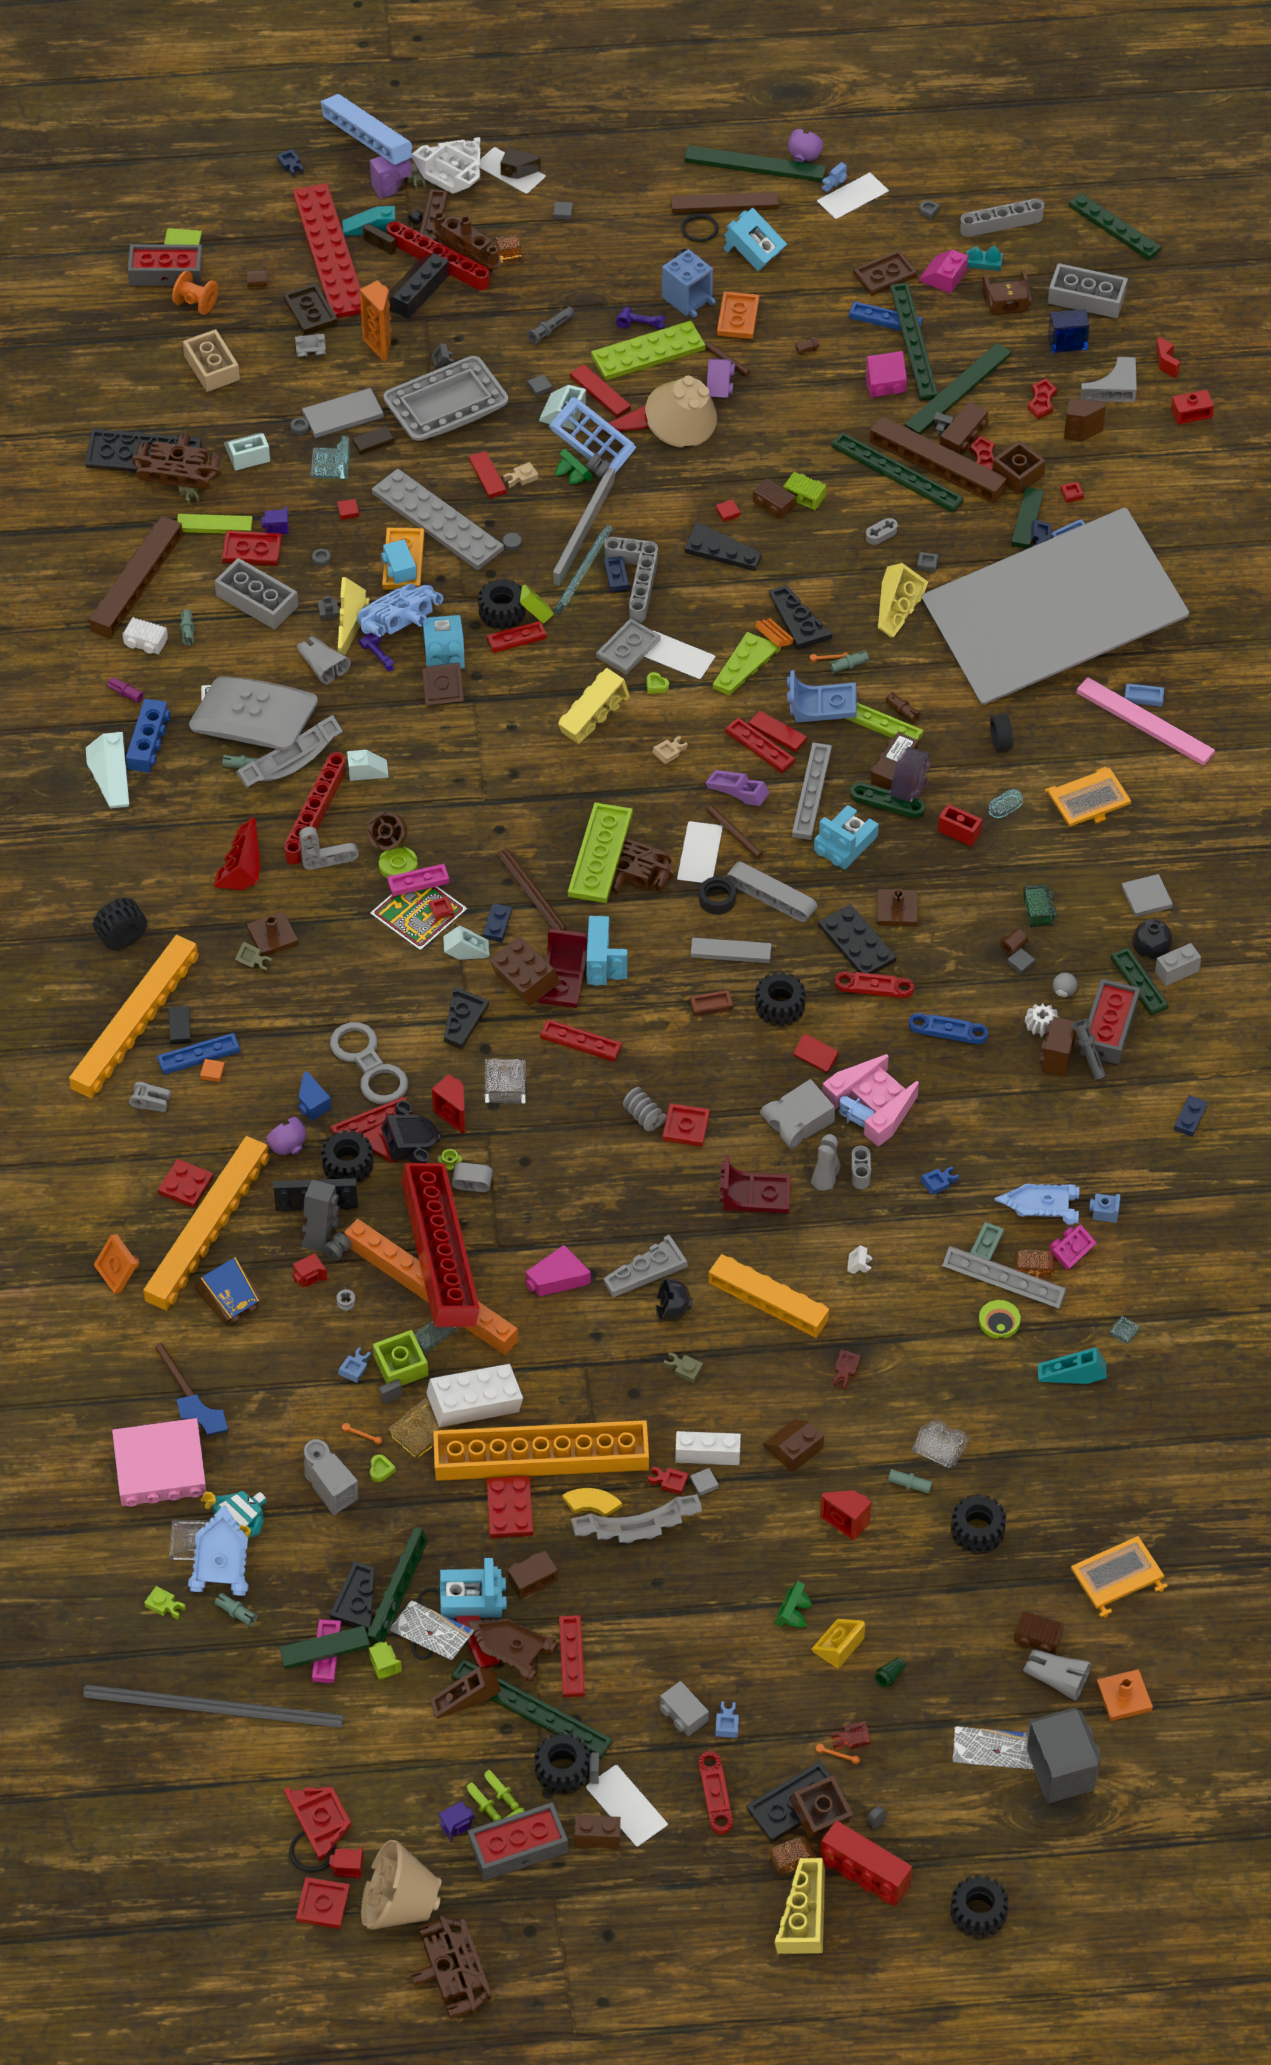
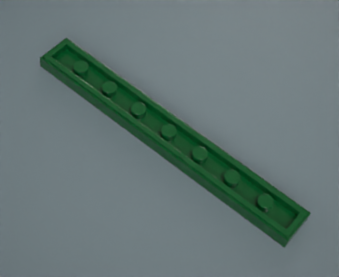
M688 146L685 154V162L816 182H822L826 172V166L695 146Z
M909 284L890 285L920 401L931 400L938 395Z
M996 343L905 423V427L919 435L924 433L934 424L936 412L941 414L948 412L1011 356V351Z
M843 432L832 442L833 449L952 513L964 502V497Z
M462 1659L451 1674V1679L458 1681L478 1668V1666ZM497 1677L501 1692L491 1697V1701L554 1733L556 1736L559 1735V1732H564V1735L572 1733L573 1738L580 1737L581 1743H586L590 1754L599 1753V1759L602 1760L613 1743L612 1738Z

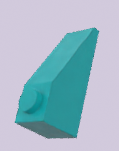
M377 206L342 220L343 235H363V227L367 223L387 234V225L390 222L396 221L395 206Z
M1097 1347L1038 1363V1380L1040 1382L1088 1384L1107 1378L1106 1361Z

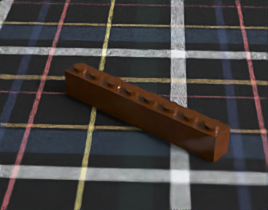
M882 416L870 429L869 442L992 504H995L1006 491V477L939 443L925 438L923 435L911 431L907 427L895 423L891 419Z
M163 516L158 522H155L150 534L145 536L141 547L136 549L133 558L127 562L122 574L118 575L115 584L108 589L105 598L99 602L96 611L90 615L91 632L109 639L114 636L182 538V523Z

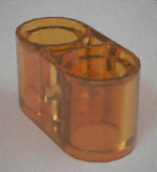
M1019 1250L1015 1253V1269L1038 1278L1052 1277L1054 1275V1254L1044 1250Z
M806 1836L777 1845L769 1851L778 1874H785L796 1870L800 1858H817Z

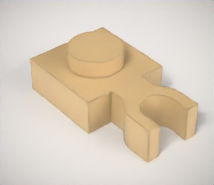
M530 462L513 468L514 473L503 475L504 481H508L509 488L515 486L518 482L521 485H525L538 479V473Z
M678 736L672 743L666 740L653 748L652 753L664 764H667L679 757L680 752L686 750L688 744L686 742L679 744L681 737Z

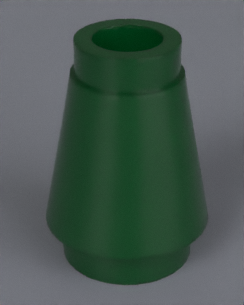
M896 1657L878 1668L874 1676L876 1682L884 1688L892 1686L906 1667L905 1662L901 1658Z

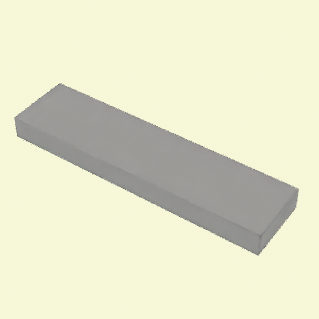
M692 938L691 958L770 963L771 943Z

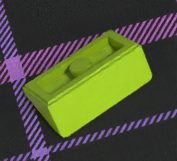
M523 585L520 603L537 619L545 623L553 616L551 608L527 585Z

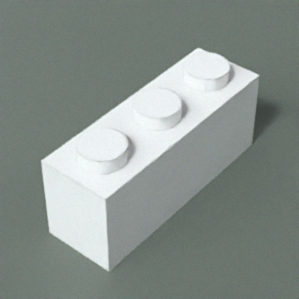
M676 1432V1463L739 1465L740 1434Z

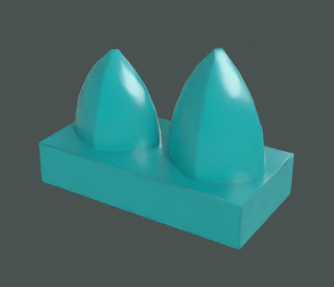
M977 246L967 250L968 268L1001 271L1003 253H1000L995 246L991 247L987 252L981 251Z

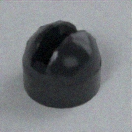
M416 209L407 218L413 224H419L423 220V214L419 209Z

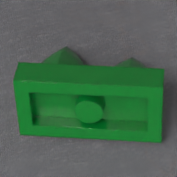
M565 448L559 453L562 459L556 467L555 476L563 475L573 469L569 476V484H577L584 479L589 483L594 478L589 470Z
M797 1581L789 1588L773 1623L780 1627L785 1623L793 1627L808 1626L802 1614L795 1609V1606L798 1608L812 1607L810 1598L803 1591L805 1584Z

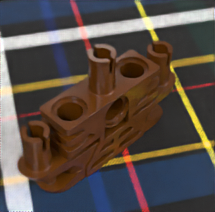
M442 211L434 214L432 231L440 239L438 243L485 266L489 270V276L494 275L496 269L502 264L501 259L498 258V247L491 245V239L471 227V217L465 215L459 220L451 215L445 220V213Z
M182 432L179 433L177 445L154 441L149 456L147 455L150 445L145 442L144 447H142L143 442H140L137 453L131 457V460L136 466V476L140 480L172 486L206 489L210 486L209 481L217 478L222 473L219 469L222 455L217 453L215 458V452L211 453L209 465H207V449L188 446L190 435L185 433L183 438Z
M625 838L610 893L612 894L615 889L614 895H617L623 883L643 890H648L651 884V888L654 891L659 887L658 892H662L667 880L673 878V872L669 865L672 862L671 856L662 850Z
M438 1915V1920L418 1925L430 1966L410 1972L413 1985L417 1986L418 1984L435 1979L450 2019L470 2012L474 2016L476 2009L483 2004L486 1998L489 2001L492 1999L482 1965L465 1919L461 1917V1921H454L453 1919L444 1918L443 1915ZM450 1928H461V1931L452 1932ZM447 1942H449L451 1950H449ZM453 1962H456L458 1967L457 1969H454ZM444 1966L449 1968L447 1971L439 1970V1968ZM461 1980L464 1983L465 1989L462 1987ZM481 1990L482 1993L474 1999L473 1992Z

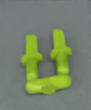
M490 1770L486 1771V1780L498 1793L496 1798L498 1800L503 1799L512 1810H515L505 1818L525 1812L523 1808H519V1804L511 1796L510 1792L512 1790L510 1787L505 1788ZM472 1782L468 1784V1792L481 1806L478 1810L481 1813L485 1811L494 1822L501 1820V1816L492 1807L494 1802L492 1800L488 1801Z

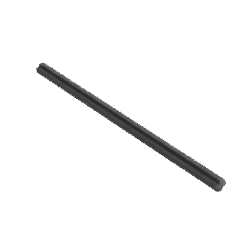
M85 1685L83 1690L85 1698L331 1727H342L344 1722L342 1714L95 1685Z

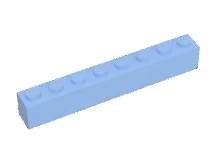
M340 94L321 101L323 117L394 165L412 157V144L409 140Z

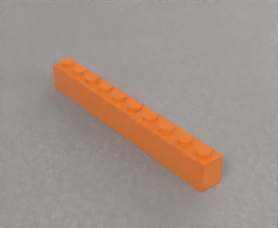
M359 1219L344 1232V1235L352 1244L351 1250L429 1303L418 1259ZM478 1301L480 1311L476 1327L464 1328L503 1355H506L518 1342V1328Z

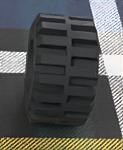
M496 579L494 582L491 580L488 582V585H483V589H480L478 595L479 616H481V620L485 621L487 626L492 625V628L495 629L497 627L500 629L507 627L509 629L512 628V625L516 626L519 624V621L523 620L526 608L520 603L521 585L516 584L513 580L508 581V579Z
M119 898L109 902V904L104 905L97 912V916L93 919L94 930L105 947L111 950H119L132 945L141 938V935L145 933V929L148 926L145 915L131 898Z
M774 972L772 976L768 974L765 976V979L759 981L755 992V1009L760 1019L764 1018V1022H771L773 1026L776 1024L784 1026V1024L791 1025L792 1021L797 1022L799 1017H802L805 1010L806 990L798 977L793 978L794 975L790 973L786 975L785 972H781V974ZM785 997L788 1000L781 1002L775 1001L773 998Z
M342 1130L343 1133L335 1132L333 1137L330 1135L327 1141H324L323 1148L321 1149L324 1174L328 1176V1179H356V1183L358 1181L360 1183L365 1181L364 1177L368 1178L370 1176V1171L373 1170L374 1164L373 1150L367 1137L364 1138L360 1132L356 1134V1131L353 1130L351 1132ZM344 1155H353L356 1157L355 1159L350 1161H342L339 1159Z
M976 1494V1497L969 1495L967 1500L961 1499L960 1503L954 1507L951 1523L953 1540H956V1544L959 1547L963 1545V1550L968 1551L970 1549L972 1550L971 1553L976 1554V1551H980L983 1554L987 1549L989 1551L994 1550V1546L998 1547L1001 1540L1003 1541L1006 1513L1003 1512L1001 1504L997 1505L998 1501L996 1499L990 1500L988 1495H985V1497H981V1494ZM980 1519L987 1522L989 1526L978 1529L970 1526L968 1522Z
M559 1732L558 1736H555L553 1733L550 1735V1739L545 1737L542 1740V1744H538L537 1752H535V1773L537 1780L540 1781V1785L543 1788L547 1786L550 1792L556 1790V1794H561V1791H566V1794H569L572 1789L575 1791L579 1790V1785L584 1786L586 1779L590 1775L589 1749L587 1750L586 1743H581L580 1737L573 1738L572 1733L564 1735V1732ZM561 1757L569 1758L574 1762L571 1767L566 1769L555 1768L550 1763Z
M975 1875V1879H972L970 1876L966 1878V1882H959L958 1887H955L953 1891L950 1910L952 1922L957 1924V1929L960 1932L964 1930V1935L969 1937L972 1934L974 1935L973 1938L977 1939L979 1935H982L983 1938H988L989 1933L993 1936L997 1933V1929L1001 1930L1003 1923L1006 1921L1008 1911V1895L1004 1893V1887L1002 1885L998 1887L997 1880L990 1881V1877L985 1876L984 1879L980 1878V1875ZM975 1900H981L988 1903L992 1909L986 1913H975L968 1908L967 1904Z

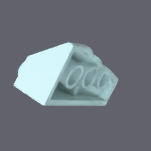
M123 732L102 734L86 747L87 766L94 775V779L98 783L109 808L129 807Z

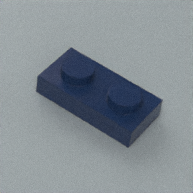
M623 557L604 559L610 592L629 590Z
M492 904L483 932V938L503 942L512 914V907Z
M1189 1095L1177 1119L1174 1130L1193 1137L1208 1102Z

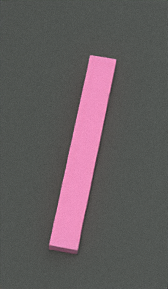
M1088 677L1077 688V694L1203 766L1215 753V749Z

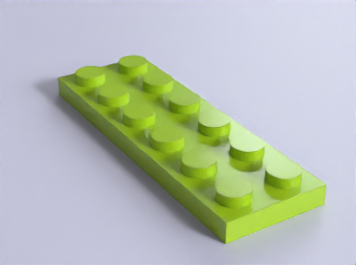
M688 321L591 351V357L602 377L607 381L704 351L705 343L692 321Z
M594 802L568 889V897L607 903L633 809Z

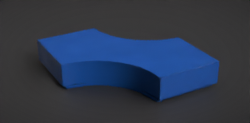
M198 1395L177 1399L181 1420L197 1418L198 1424L204 1429L207 1436L228 1431L223 1409L214 1410L206 1407L201 1403Z

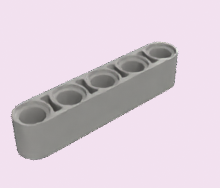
M1031 199L965 213L961 216L960 233L965 237H972L1041 222L1044 215V202L1040 199Z
M737 862L725 877L734 884L736 889L800 922H806L817 909V903L811 897L743 862Z

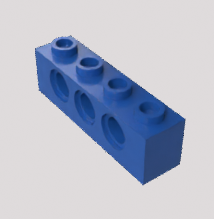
M144 699L126 755L127 770L150 773L152 766H155L157 760L156 752L160 751L161 748L160 739L166 732L165 723L170 720L171 712L168 710L167 702Z

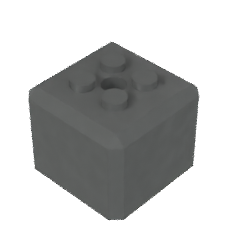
M1071 1708L1029 1720L1026 1749L1046 1801L1052 1803L1094 1791L1098 1781L1101 1754L1098 1745H1095L1091 1727L1087 1725L1082 1711L1077 1708Z

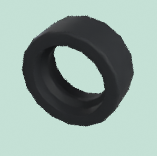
M1006 713L992 715L990 717V732L995 750L998 752L1012 749L1013 733L1008 715Z
M715 876L703 881L699 888V903L706 912L720 915L729 912L734 907L736 888L729 879ZM718 889L727 892L729 898L716 902L709 900L706 894L711 890Z

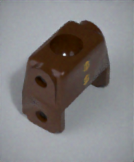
M1025 270L1021 271L1020 281L989 284L987 274L983 275L982 289L984 299L989 311L993 314L1022 312L1031 306V294Z

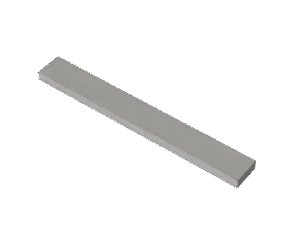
M608 467L553 571L554 585L560 586L615 482V469Z

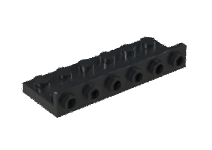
M104 428L92 429L85 462L86 468L136 472L137 469L132 463L131 457L136 455L140 442H143L142 447H144L145 442L150 445L147 455L149 456L154 441L177 445L178 435L167 436L158 433L145 434L139 431H112ZM190 436L188 446L202 448L201 438Z

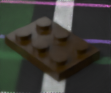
M317 283L283 294L285 303L304 335L338 324L337 317Z

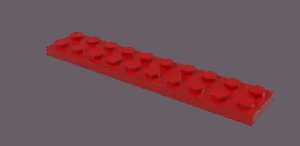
M327 183L293 189V197L328 304L337 318L361 314V288Z

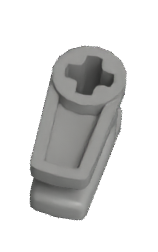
M136 1082L134 1084V1094L129 1099L131 1106L138 1109L166 1112L167 1102L171 1098L170 1090L144 1082Z

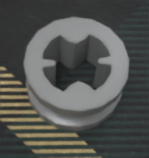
M341 1290L337 1294V1305L341 1310L348 1311L354 1308L356 1303L355 1294L351 1290ZM345 1298L347 1300V1298H350V1301L342 1302V1299Z

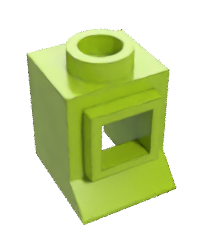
M379 1642L369 1648L370 1660L379 1680L402 1672L401 1661L396 1659L391 1645L388 1646L387 1642Z

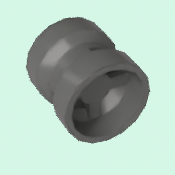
M595 453L585 467L589 471L595 472V475L600 478L611 463L607 460H602L600 455Z
M337 1232L332 1237V1241L327 1242L323 1246V1250L330 1259L338 1261L342 1257V1253L348 1251L352 1244L344 1234Z

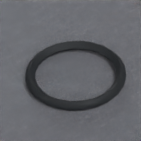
M706 214L690 215L681 225L683 235L695 242H705L714 238L719 229L717 221ZM704 217L714 223L715 231L709 237L694 238L686 233L685 225L692 218Z
M304 1831L298 1833L292 1840L289 1848L290 1858L294 1865L307 1872H317L327 1868L330 1864V1858L326 1863L318 1867H306L297 1861L294 1855V1847L296 1842L305 1835ZM336 1845L332 1848L331 1854H335Z

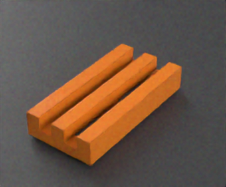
M769 618L767 621L764 619L762 622L756 621L755 627L777 647L792 645L794 639L772 619Z

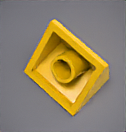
M837 1619L811 1650L839 1669L864 1640V1621Z

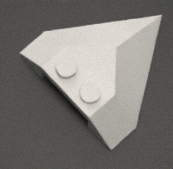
M480 137L474 138L473 141L465 142V140L438 143L437 147L421 146L412 153V159L424 179L448 192L456 193L469 188L480 178Z

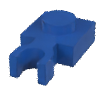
M951 1166L943 1173L939 1168L922 1175L920 1181L930 1194L933 1195L948 1189L950 1183L958 1181L959 1175H950L954 1169Z

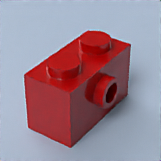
M1207 390L1172 397L1171 411L1177 425L1213 417L1214 404Z

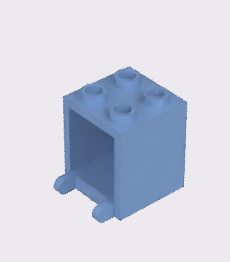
M688 249L662 266V298L682 314L695 318L697 317L696 309L707 302L711 306L716 304L715 299L712 297L713 268Z

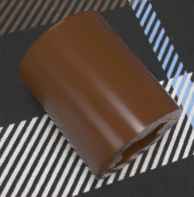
M267 270L247 271L248 287L268 286Z
M1015 929L1000 942V946L1006 954L1013 955L1028 942V938L1022 930Z

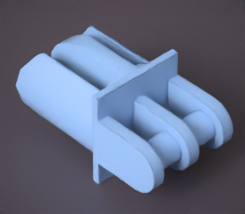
M847 1096L840 1098L839 1113L847 1118V1123L852 1121L864 1128L865 1120L872 1116L874 1111L861 1104L860 1098L856 1101Z

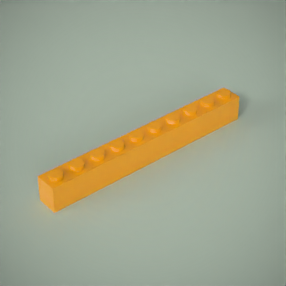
M178 935L173 938L69 1077L72 1090L91 1099L95 1093L101 1090L103 1082L106 1078H110L115 1066L122 1062L124 1054L133 1047L138 1035L144 1032L147 1023L154 1019L156 1011L165 1004L168 995L176 989L179 980L186 976L188 968L197 961L199 954L196 943Z
M248 1136L244 1138L144 1288L145 1302L166 1311L171 1304L173 1305L176 1302L179 1291L186 1287L191 1273L196 1272L199 1261L207 1255L211 1243L217 1240L222 1226L225 1227L232 1211L237 1210L240 1199L248 1193L252 1181L258 1178L261 1167L268 1163L270 1154L268 1153L267 1144Z

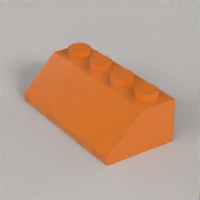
M377 280L360 289L363 341L383 361H386L392 333L390 328L391 317L389 314V290Z

